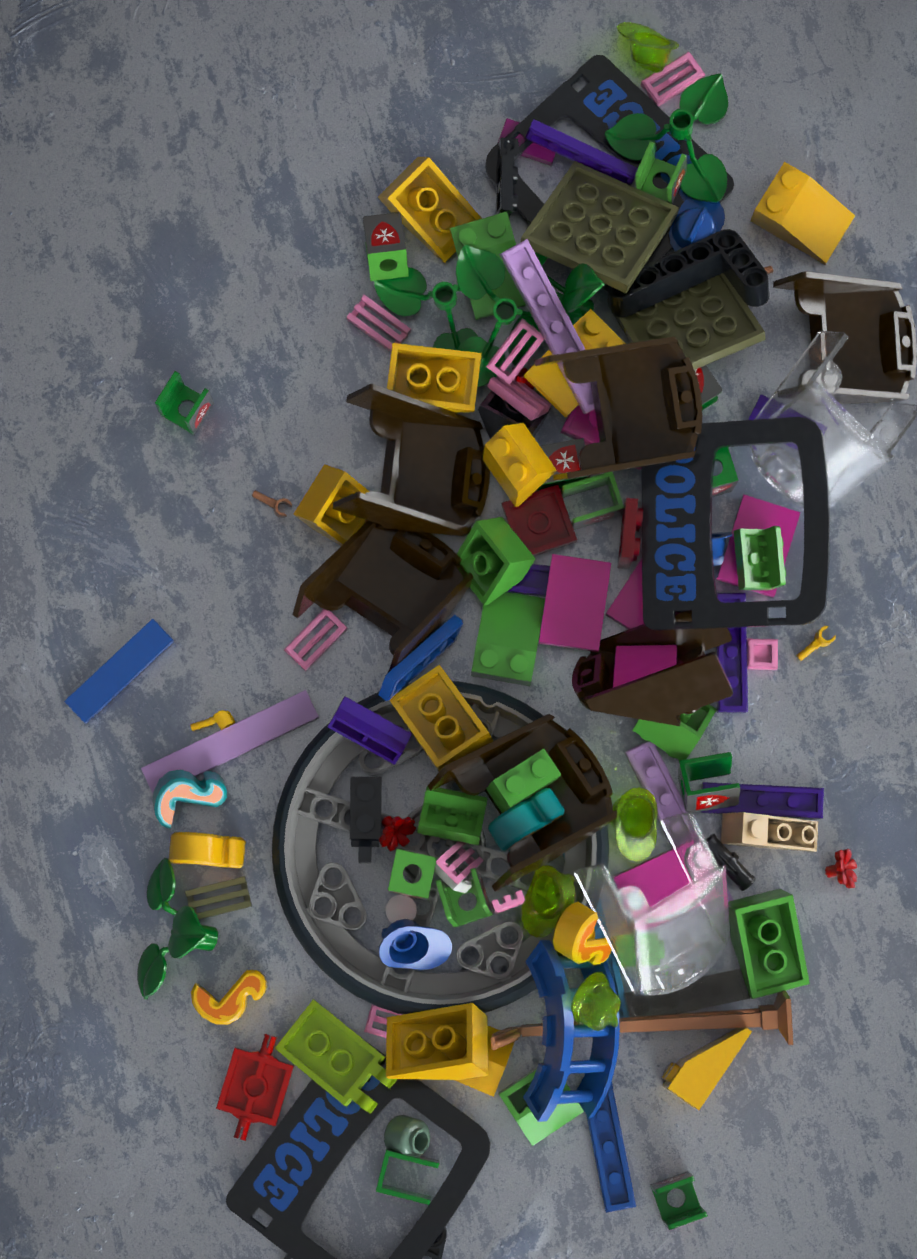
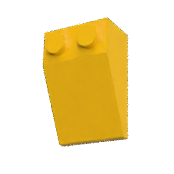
M418 156L378 196L379 200L391 213H401L402 224L443 263L456 252L450 228L482 219L429 157Z
M784 161L755 208L750 221L826 265L855 215L809 175Z
M592 309L573 325L586 350L626 344ZM550 349L541 358L551 356ZM557 363L535 366L534 364L524 374V377L565 418L579 405Z
M392 343L387 389L453 413L475 412L482 353Z
M440 664L389 700L438 772L445 765L493 742L488 730Z
M467 1003L387 1017L386 1077L388 1079L462 1080L488 1075V1017L475 1004Z
M745 1027L735 1028L681 1058L677 1063L671 1062L662 1075V1078L665 1080L662 1086L691 1107L700 1110L752 1031Z

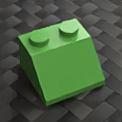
M503 517L476 521L457 552V555L462 559L460 563L467 574L471 572L473 575L470 588L483 605H489L522 581L536 560Z
M709 704L692 714L683 713L680 715V726L639 719L633 731L639 734L642 739L664 750L670 757L676 758L679 761L686 760L702 737L717 709Z

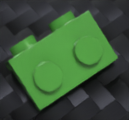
M772 526L767 529L740 528L734 530L739 590H772L786 584V568L784 566L783 538L780 526Z
M427 786L417 833L479 845L488 799L483 796L468 795L444 788H436L430 791Z

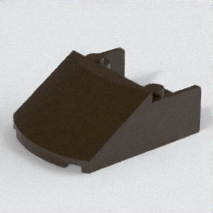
M807 271L773 281V288L794 290L795 304L798 310L805 315H809L813 373L803 376L800 389L781 393L780 400L815 403V406L908 400L910 394H907L909 381L915 379L917 340L910 305L904 306L899 290L903 289L900 283Z
M675 336L551 355L534 360L535 366L563 362L564 373L569 381L575 384L591 383L600 442L588 444L581 449L579 453L580 470L553 474V481L694 457L698 434H701L702 429L701 393L693 365L689 357H685L677 344L679 341Z
M368 384L347 395V403L370 410L369 423L372 431L379 437L387 439L381 492L353 493L333 502V509L377 523L376 528L454 536L469 534L476 518L480 517L483 512L490 483V470L483 461L485 445H483L480 430L483 429L481 422L375 384Z
M368 520L301 584L292 615L299 618L313 603L329 611L339 610L344 605L348 606L392 636L389 642V650L394 656L388 671L390 672L444 624L470 587L473 575L471 572L467 574L460 564L462 559L448 545L431 533L376 528L377 523Z
M692 611L676 612V622L692 621ZM642 624L600 640L599 652L590 651L587 658L586 656L580 657L573 670L572 686L580 703L591 711L680 726L681 714H692L703 706L733 695V689L716 653L710 652L705 654L706 650L732 641V635L728 628L655 631ZM677 645V665L613 688L616 646Z
M547 714L445 765L427 785L430 791L454 780L462 792L468 795L475 796L486 792L501 815L502 812L486 789L493 780L542 749L546 750L561 773V776L546 788L553 790L565 809L564 815L509 849L507 862L510 869L491 886L495 892L530 872L541 869L617 818V810L613 812L610 797L613 791L598 759L571 728L568 730L564 729L553 721L555 717L551 714Z

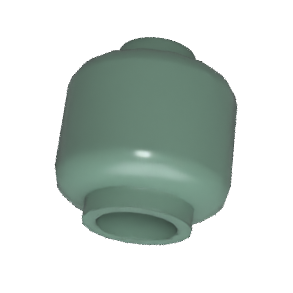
M399 1115L388 1123L384 1133V1143L386 1149L404 1155L420 1157L429 1147L430 1132L424 1121L406 1115Z

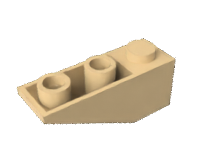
M746 812L722 813V844L817 852L818 821Z

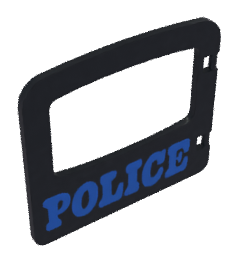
M594 55L571 78L565 81L522 120L505 138L515 139L519 134L525 138L533 119L552 127L560 119L569 118L601 143L616 158L638 168L641 161L628 160L616 153L606 140L605 132L622 118L631 114L641 113L649 116L655 122L656 134H658L665 124L670 123V117L604 55ZM582 77L588 84L577 92L572 86ZM667 132L660 140H655V158L677 166L681 154L687 155V164L692 163L685 139L677 140L671 136L670 132ZM526 139L519 146L520 153L518 157L533 143L532 141ZM691 139L695 157L698 160L707 153ZM499 142L488 153L485 163L487 176L495 186ZM659 173L653 178L654 186L660 189L666 188L670 182V178L664 173ZM728 173L726 192L722 200L719 201L720 203L730 195L734 188V180ZM518 174L517 183L513 184V194L518 196L516 210L531 224L544 203ZM679 188L673 205L679 207V209L684 201L689 198L681 188ZM671 226L645 265L664 257L673 249L669 240ZM605 284L602 289L607 291L608 285Z
M804 417L702 423L701 434H698L694 449L696 453L693 458L641 466L643 508L642 595L643 622L646 627L651 630L661 631L792 626L810 624L821 617L827 605L829 582L830 503L824 436L815 422ZM794 443L798 446L804 503V557L800 595L794 600L720 602L716 590L712 548V490L716 452L723 447ZM786 607V618H769V608ZM692 611V621L676 622V612Z
M384 1055L385 1059L380 1065L386 1069V1055ZM372 1075L361 1088L365 1094L378 1103L371 1114L362 1109L353 1100L347 1107L344 1106L314 1080H311L228 1192L226 1204L233 1213L293 1259H336L303 1233L302 1224L327 1181L359 1137L393 1099H402L455 1138L462 1146V1150L452 1170L439 1191L402 1243L389 1257V1259H422L455 1214L486 1163L490 1154V1140L487 1132L478 1123L418 1079H397L389 1089ZM259 1208L273 1218L267 1228L253 1218V1215Z

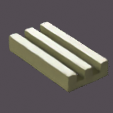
M245 876L185 891L188 906L195 910L199 920L252 907ZM241 884L242 890L194 901L195 895ZM241 896L244 897V902L197 913L196 907Z

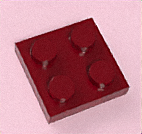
M558 484L534 492L519 507H515L511 500L501 503L508 525L533 556L577 542V537Z
M626 498L624 503L617 568L629 569L632 561H637V556H639L640 538L635 537V532L640 531L643 508H638V499Z

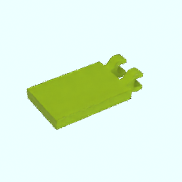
M314 999L275 1047L278 1052L344 1106L347 1107L353 1100L370 1114L378 1103L361 1090L368 1079L373 1075L389 1089L397 1081V1079H388L386 1077V1069L380 1065L385 1059L384 1055Z

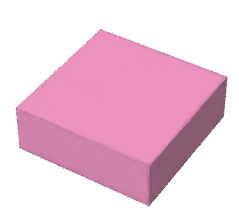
M748 638L747 670H777L778 639Z

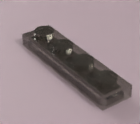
M741 969L623 993L628 1017L679 1014L750 999Z

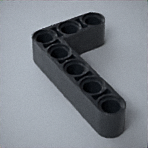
M724 229L645 265L627 293L609 285L607 291L611 312L617 317H628L723 273L747 305L759 307L766 304L770 297L768 274L740 235L734 230Z

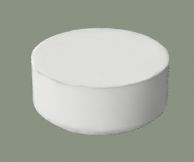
M396 895L386 905V916L391 923L401 919L414 920L416 917L417 907L409 896Z

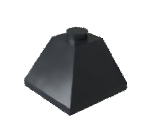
M492 390L478 408L490 439L503 426L524 423L535 438L549 413L548 411L531 421Z

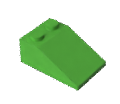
M507 212L450 228L457 256H459L463 246L469 245L477 249L489 251L498 256L503 262L499 254L516 245ZM504 264V282L499 288L492 291L500 299L509 298L513 300L517 308L524 307L526 304ZM487 293L479 300L470 299L476 320L493 316L495 302Z
M505 592L489 605H483L471 671L472 677L530 687L545 598Z
M776 889L723 903L728 932L751 999L810 984L792 894L782 889Z

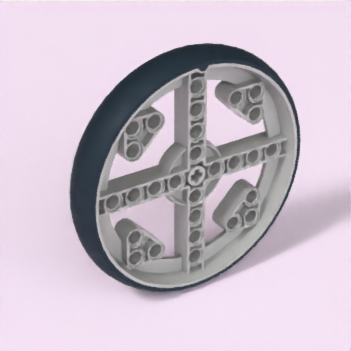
M452 681L487 728L491 737L494 736L499 739L543 717L541 713L526 703L504 692L482 685ZM379 692L357 702L411 733L391 702L381 698L378 695ZM328 723L307 745L295 763L284 785L273 825L272 863L277 894L287 921L306 953L322 971L353 995L377 1007L398 1014H409L467 1003L475 1004L486 1013L506 1006L535 990L537 987L525 961L540 940H550L554 946L553 935L555 927L563 911L569 905L580 902L593 911L598 912L608 873V825L565 852L563 873L542 867L537 871L534 870L537 879L533 885L523 884L520 878L508 884V886L553 900L549 911L540 925L523 943L521 927L515 922L508 921L459 946L456 952L457 962L468 971L437 974L409 969L406 974H397L393 967L385 965L379 957L365 949L347 932L346 929L358 930L362 928L367 921V913L347 871L342 865L331 862L323 866L318 873L316 857L317 830L319 823L350 833V826L345 823V816L350 812V802L331 796L329 793L341 773L358 755L361 769L366 774L375 776L419 755L423 749L420 744L415 749L405 747L395 765L382 758L380 766L374 769L369 768L365 765L364 761L366 756L373 752L327 727ZM454 780L448 782L445 789L451 790L452 785L456 782ZM322 801H329L333 806L332 813L327 817H320L316 813V807ZM423 806L415 809L407 816L415 821V831H418ZM381 812V820L386 816H391ZM483 829L481 830L479 845L466 843L463 846L465 850L471 847L477 852L478 857L480 856L484 860L476 868L484 878L497 881L501 877L493 874L490 869V864L494 859L504 860L507 863L508 869H510L507 862V854L486 847ZM420 834V841L417 845L402 847L398 843L396 849L437 857L438 860L441 856L435 854L436 849L432 848L433 843L438 844L440 839L445 840V846L451 848L458 841ZM455 853L446 863L452 864L460 855ZM462 863L458 869L462 872L468 866ZM411 864L405 867L403 875L410 883H416L421 879L422 871L417 865ZM333 868L340 870L342 873L341 882L335 886L327 884L325 880L327 871ZM471 873L467 876L469 880L473 879ZM560 878L565 882L566 889L562 895H554L549 890V882L552 879ZM441 879V881L445 884V886H446V887H449V886ZM436 884L430 888L429 911L424 915L416 914L413 920L420 926H430L440 896ZM320 898H328L332 902V909L327 915H319L316 912L315 904ZM352 907L358 908L362 915L360 922L355 925L347 924L344 919L346 910ZM512 927L517 931L518 937L514 944L508 945L502 942L500 932L503 928ZM468 946L476 948L479 953V959L472 965L464 963L461 959L462 950ZM556 951L559 956H564L558 951ZM497 956L504 957L508 962L507 971L500 975L494 973L490 967L492 959Z

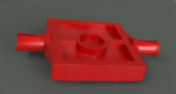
M264 1034L260 1052H249L234 1048L216 1109L229 1112L239 1119L234 1138L238 1139L240 1137L243 1127L240 1140L246 1141L251 1123L262 1122L275 1127L277 1125L295 1065L279 1061L272 1056L277 1039L275 1036H271L269 1046L267 1047L270 1035Z

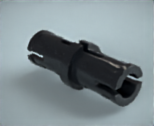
M715 834L710 835L702 842L700 848L718 865L717 869L721 873H726L741 891L746 890L754 883L756 878L738 861L739 856L735 852H730Z

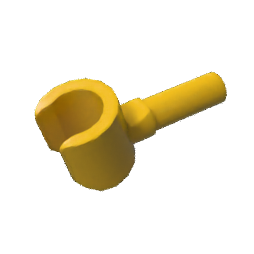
M829 626L819 629L815 633L811 644L796 655L800 661L815 649L826 647L835 640L836 635L830 640H825L822 637V632Z
M221 710L215 713L213 717L192 723L190 726L192 731L217 723L220 730L235 724V720L230 712Z

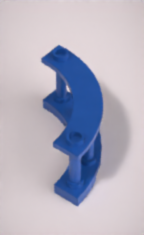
M540 940L525 962L534 978L539 998H544L547 1016L542 1017V1045L546 1046L544 1061L543 1063H538L534 1078L523 1098L537 1122L547 1121L557 1104L579 1103L587 1117L593 1118L607 1095L618 1056L620 1023L614 981L607 961L598 965H592L589 962L577 964L566 956H559L550 940ZM580 968L587 988H570L564 969ZM572 1001H591L593 1024L574 1025ZM593 1037L590 1059L571 1061L573 1039ZM585 1073L577 1090L563 1091L567 1077L570 1074Z

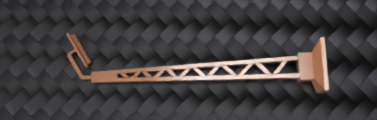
M786 990L777 993L774 1004L758 1005V1008L619 1018L620 1033L761 1027L762 1030L779 1029L788 1045H793L791 998ZM593 1020L574 1021V1025L593 1024ZM543 1023L508 1027L493 1033L491 1037L492 1050L517 1041L521 1035L522 1037L543 1036Z

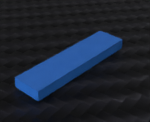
M456 615L451 617L385 675L378 695L385 701L395 696L457 640L463 620Z
M154 619L150 620L64 702L87 724L163 653L174 640Z
M611 1082L607 1095L593 1118L587 1117L606 1213L636 1207Z

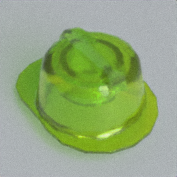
M623 22L617 26L618 32L630 40L632 60L646 70L655 73L662 72L665 64L668 62L671 51L679 47L677 42L667 39L647 26L631 22Z
M637 787L625 792L612 805L613 812L617 810V818L611 822L612 827L615 829L616 845L620 853L628 860L635 862L648 858L656 846L658 813L654 795L647 789Z
M543 865L535 871L521 908L522 922L530 935L538 938L546 937L552 933L563 911L569 905L575 903L576 891L573 884V875L558 872L556 868L550 865Z
M595 972L587 977L577 989L572 1000L571 1010L578 1025H585L595 1031H601L608 1025L612 1027L618 1026L616 1015L621 1007V1000L610 988L606 976L602 972Z

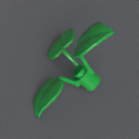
M721 73L699 79L687 87L680 97V109L675 110L671 114L670 123L665 124L658 134H656L655 122L649 116L641 113L631 114L622 118L605 132L606 140L612 149L622 157L632 161L642 160L650 141L655 143L656 153L655 140H660L667 132H670L671 136L677 140L685 139L692 163L687 164V172L680 186L681 190L685 195L694 200L713 203L721 201L725 195L727 173L724 164L713 154H705L697 160L691 141L693 122L696 119L702 124L710 125L719 122L727 113L728 96Z
M465 245L460 251L456 265V278L461 292L472 300H479L487 293L495 302L493 317L497 322L488 342L481 337L474 336L464 340L457 349L459 351L482 353L478 387L488 384L490 378L497 377L486 365L499 349V347L492 345L501 325L511 324L517 315L531 317L529 324L533 325L539 332L540 330L530 311L517 309L513 300L509 298L500 299L493 293L492 290L499 288L505 279V267L500 258L489 251ZM556 292L562 304V299L564 295L559 292ZM579 308L571 313L566 312L572 325L582 316ZM505 353L495 364L496 367L499 368L505 361Z
M535 252L540 264L543 265L548 257ZM584 263L577 265L571 271L566 280L565 287L547 275L551 285L563 293L562 306L565 311L571 313L579 308L582 316L590 309L594 310V303L590 298L605 285L595 274L594 270ZM520 316L513 325L511 332L522 318L529 323L531 317ZM524 328L508 347L509 354L527 332ZM532 335L514 358L512 361L514 366L517 365L536 340L535 336Z
M408 267L409 277L374 281V286L381 302L398 316L409 317L416 315L421 309V300L427 301L433 298L437 308L446 311L451 333L439 335L433 344V348L457 350L464 340L474 336L478 337L475 331L470 328L456 331L451 309L457 303L456 292L461 291L457 284L452 285L449 282H440L434 286L433 291L423 295L427 289L426 280L420 271Z
M164 858L157 865L150 877L147 886V902L152 910H159L162 907L175 917L168 947L159 949L158 944L152 943L144 950L140 957L137 980L144 999H148L149 996L155 994L163 984L167 969L164 956L167 953H170L171 957L179 959L194 949L212 951L218 940L217 929L200 924L197 914L192 907L183 906L178 911L170 907L168 901L174 896L176 881L173 867L168 858Z

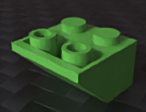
M537 1067L498 1093L532 1146L584 1112L579 1103L557 1104L547 1121L537 1122L523 1098L534 1078ZM567 1083L563 1091H571Z

